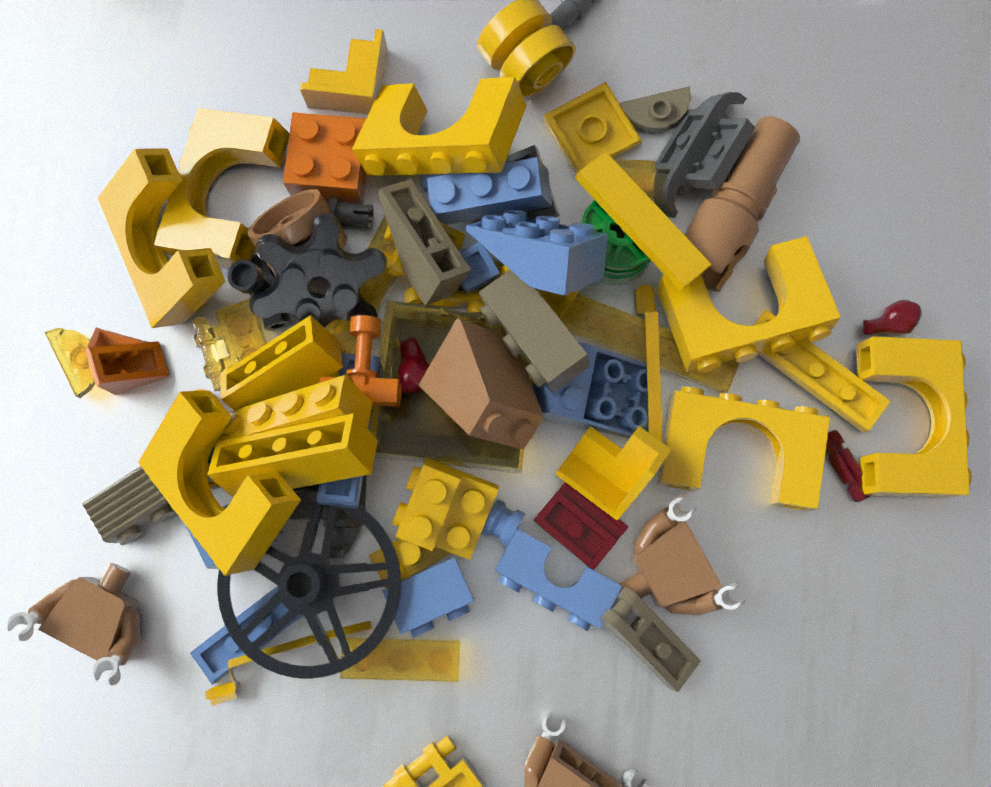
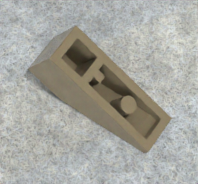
M412 179L380 188L378 195L405 276L423 304L427 306L455 295L471 269Z

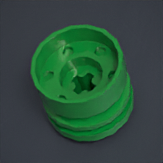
M593 200L584 211L581 223L593 225L594 231L608 234L604 279L599 282L612 286L628 284L641 277L649 267L651 260L623 230L624 238H617L615 229H621L620 226Z

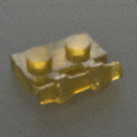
M250 299L214 311L218 321V325L214 327H209L207 317H199L192 321L196 332L193 338L196 347L201 348L206 363L203 366L206 379H211L214 391H221V373L267 344L259 318L250 310ZM223 339L229 356L220 359L215 344Z

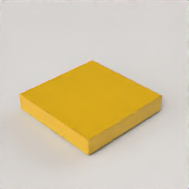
M607 82L543 115L545 125L575 175L605 151L613 160H616L640 147L642 144L641 138L629 118L625 115Z

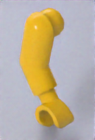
M413 286L408 287L404 293L406 309L412 311L422 307L424 304ZM458 290L453 296L429 304L433 308L468 307L467 314L469 317H483L480 308L484 304L479 295L480 291H473L467 295L464 290Z

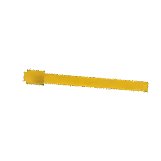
M638 285V289L634 290L635 314L645 315L649 433L662 442L658 311H655L654 289H651V285Z
M370 621L342 628L345 633L344 635L372 629ZM334 629L326 631L329 639L336 638ZM314 635L261 651L272 656L317 643ZM247 655L228 660V670L232 678L231 682L209 688V690L205 691V699L210 700L211 706L237 698L235 693L236 679L232 668L252 662L253 660Z

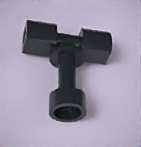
M257 254L253 255L252 261H236L228 271L230 285L244 294H250V296L258 290L270 287L276 278L268 264L262 261ZM278 313L269 318H262L264 329L268 331H274L291 325L289 313Z

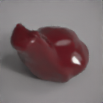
M899 300L887 306L879 318L863 320V333L865 335L910 334L921 319V307L910 300Z
M411 337L408 340H401V364L397 369L394 379H399L402 383V393L412 394L423 390L419 383L429 368L430 363L423 355L415 338Z

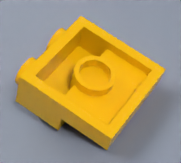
M425 458L422 468L414 466L408 480L406 489L412 491L408 504L399 503L392 521L393 525L398 526L395 537L433 551L434 547L470 560L498 493L499 485Z

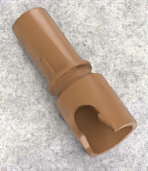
M764 116L758 120L754 132L730 170L727 179L719 190H713V198L703 201L684 234L711 263L709 268L701 274L707 290L720 292L722 286L732 275V270L736 264L746 255L759 232L757 221L763 218L777 193L776 183L800 142V135L797 130L780 118Z

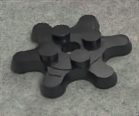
M321 213L313 219L311 237L305 244L300 246L289 245L275 234L263 235L256 243V253L262 261L273 267L276 272V278L270 287L258 290L252 294L249 300L250 310L259 318H269L278 313H289L297 319L298 323L311 315L324 328L332 321L341 319L350 322L351 317L358 315L378 318L376 308L361 297L360 288L365 280L378 276L385 271L387 258L381 250L376 248H369L357 254H350L344 251L339 244L341 233L340 220L331 213ZM321 276L326 278L330 285L324 291V294L312 292L307 288L308 282L314 277Z

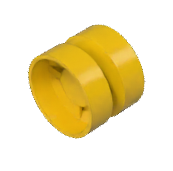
M539 0L513 1L489 21L477 41L478 51L492 69L500 70V77L516 78L524 98L538 93L552 83L566 69L576 51V46L561 27L552 25V16Z

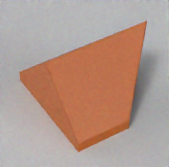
M95 327L86 348V353L97 387L118 395L169 376L159 341L147 342Z

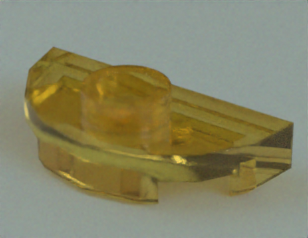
M64 328L45 331L44 333L75 397L81 399L95 385L86 353L90 338L75 330Z

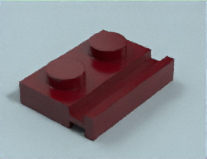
M564 482L533 520V522L592 570L599 565L623 533L629 528L620 519L617 521L566 482Z

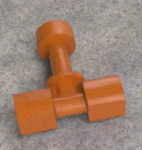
M367 315L351 317L349 334L357 338L354 369L346 370V376L373 401V406H400L402 383L400 380L377 378L378 373L370 370L372 339L381 336L382 320ZM321 376L319 383L336 377Z

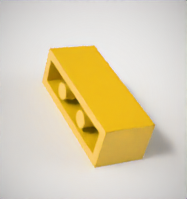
M310 315L221 373V401L233 410L317 384L321 376L331 377L343 368L340 342Z

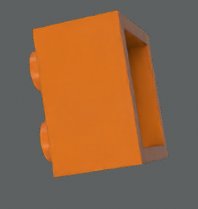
M292 112L283 184L290 196L305 190L317 189L325 200L339 197L343 202L363 204L367 174L352 148L366 118Z

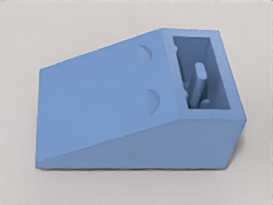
M515 209L504 210V214L501 216L485 215L482 217V221L466 225V231L531 288L565 296L604 279L608 234L594 231L593 225L572 223L570 226L559 224L560 219L556 217L539 216L534 219L526 217L527 212Z
M578 341L588 354L590 367L554 393H551L545 384L537 387L535 383L533 385L534 393L545 420L588 429L591 426L598 432L630 438L639 426L648 432L646 363Z

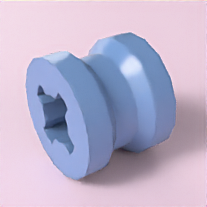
M497 499L487 517L481 534L485 536L493 535L499 538L502 545L508 547L525 513L520 510L512 511L506 508L505 502Z

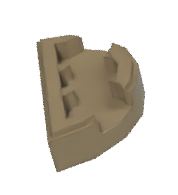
M690 86L620 102V105L630 122L636 127L644 129L646 133H663L676 127L686 114L691 100Z

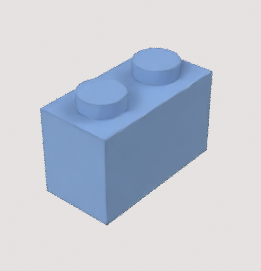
M451 558L401 581V597L394 620L400 634L410 631L414 638L435 628L432 620L446 614L448 620L451 621L470 612L467 604L475 601L457 558ZM388 588L382 590L386 601L388 596Z

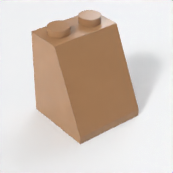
M457 318L419 386L469 436L524 450L529 440L534 436L535 430L544 416L520 355L515 357L502 340L505 335Z

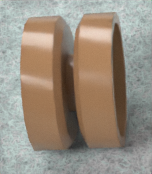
M317 189L298 192L283 199L260 215L250 226L247 233L255 246L258 239L266 234H275L289 245L300 246L305 244L311 237L313 219L321 213H329L330 208ZM341 227L339 244L343 249L348 237ZM268 264V266L276 276V272L274 271L273 267Z

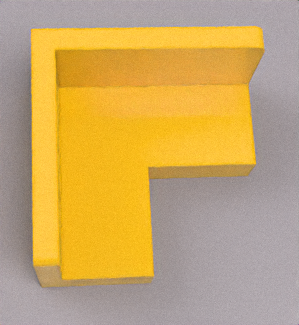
M375 29L374 41L351 39L346 72L310 68L308 83L302 82L300 86V92L307 108L369 114L383 84L388 51L383 30Z
M590 426L570 455L559 467L556 475L618 521L653 478L672 449L640 426L621 449Z

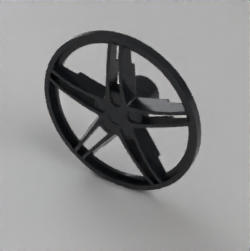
M318 492L296 493L301 499L298 505L314 504L310 522H307L299 555L293 558L270 546L266 554L284 563L280 572L278 573L261 561L253 569L278 585V591L254 615V619L243 630L237 621L232 607L230 595L231 575L224 576L220 569L218 572L217 596L219 609L227 631L237 646L251 660L279 675L300 679H313L334 675L354 666L367 657L380 644L395 619L401 597L402 582L400 563L390 537L381 524L359 505L358 509L330 506L321 554L312 553L323 505L317 503ZM336 508L355 517L372 533L383 552L386 563L331 565L329 563ZM388 571V579L341 587L340 574ZM388 586L387 601L379 623L366 641L351 652L333 604V599L337 596ZM283 603L289 611L255 641L251 642L248 636ZM326 610L345 656L341 659H338L330 639L317 616ZM298 614H303L330 663L315 666L293 665L272 658L258 647Z

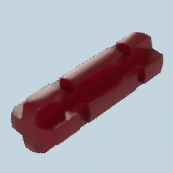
M832 430L828 432L825 453L828 452L830 454L828 460L843 484L848 483L850 488L847 490L855 502H861L872 496L864 495L861 477L863 475L862 469L850 449L843 447L842 444L845 441L839 431Z

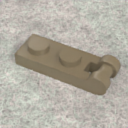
M624 587L617 596L618 603L612 610L607 609L601 616L600 621L614 632L669 689L679 692L701 660L635 592ZM632 611L637 617L629 626L624 620Z

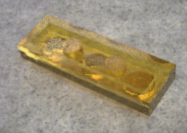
M346 637L351 652L367 639ZM384 638L367 657L354 666L340 672V679L459 682L460 640ZM341 648V658H343L345 656Z

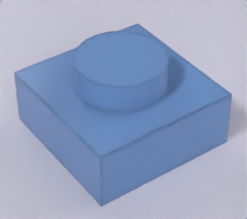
M480 243L460 252L471 269L462 283V287L467 295L500 277V273L488 251Z

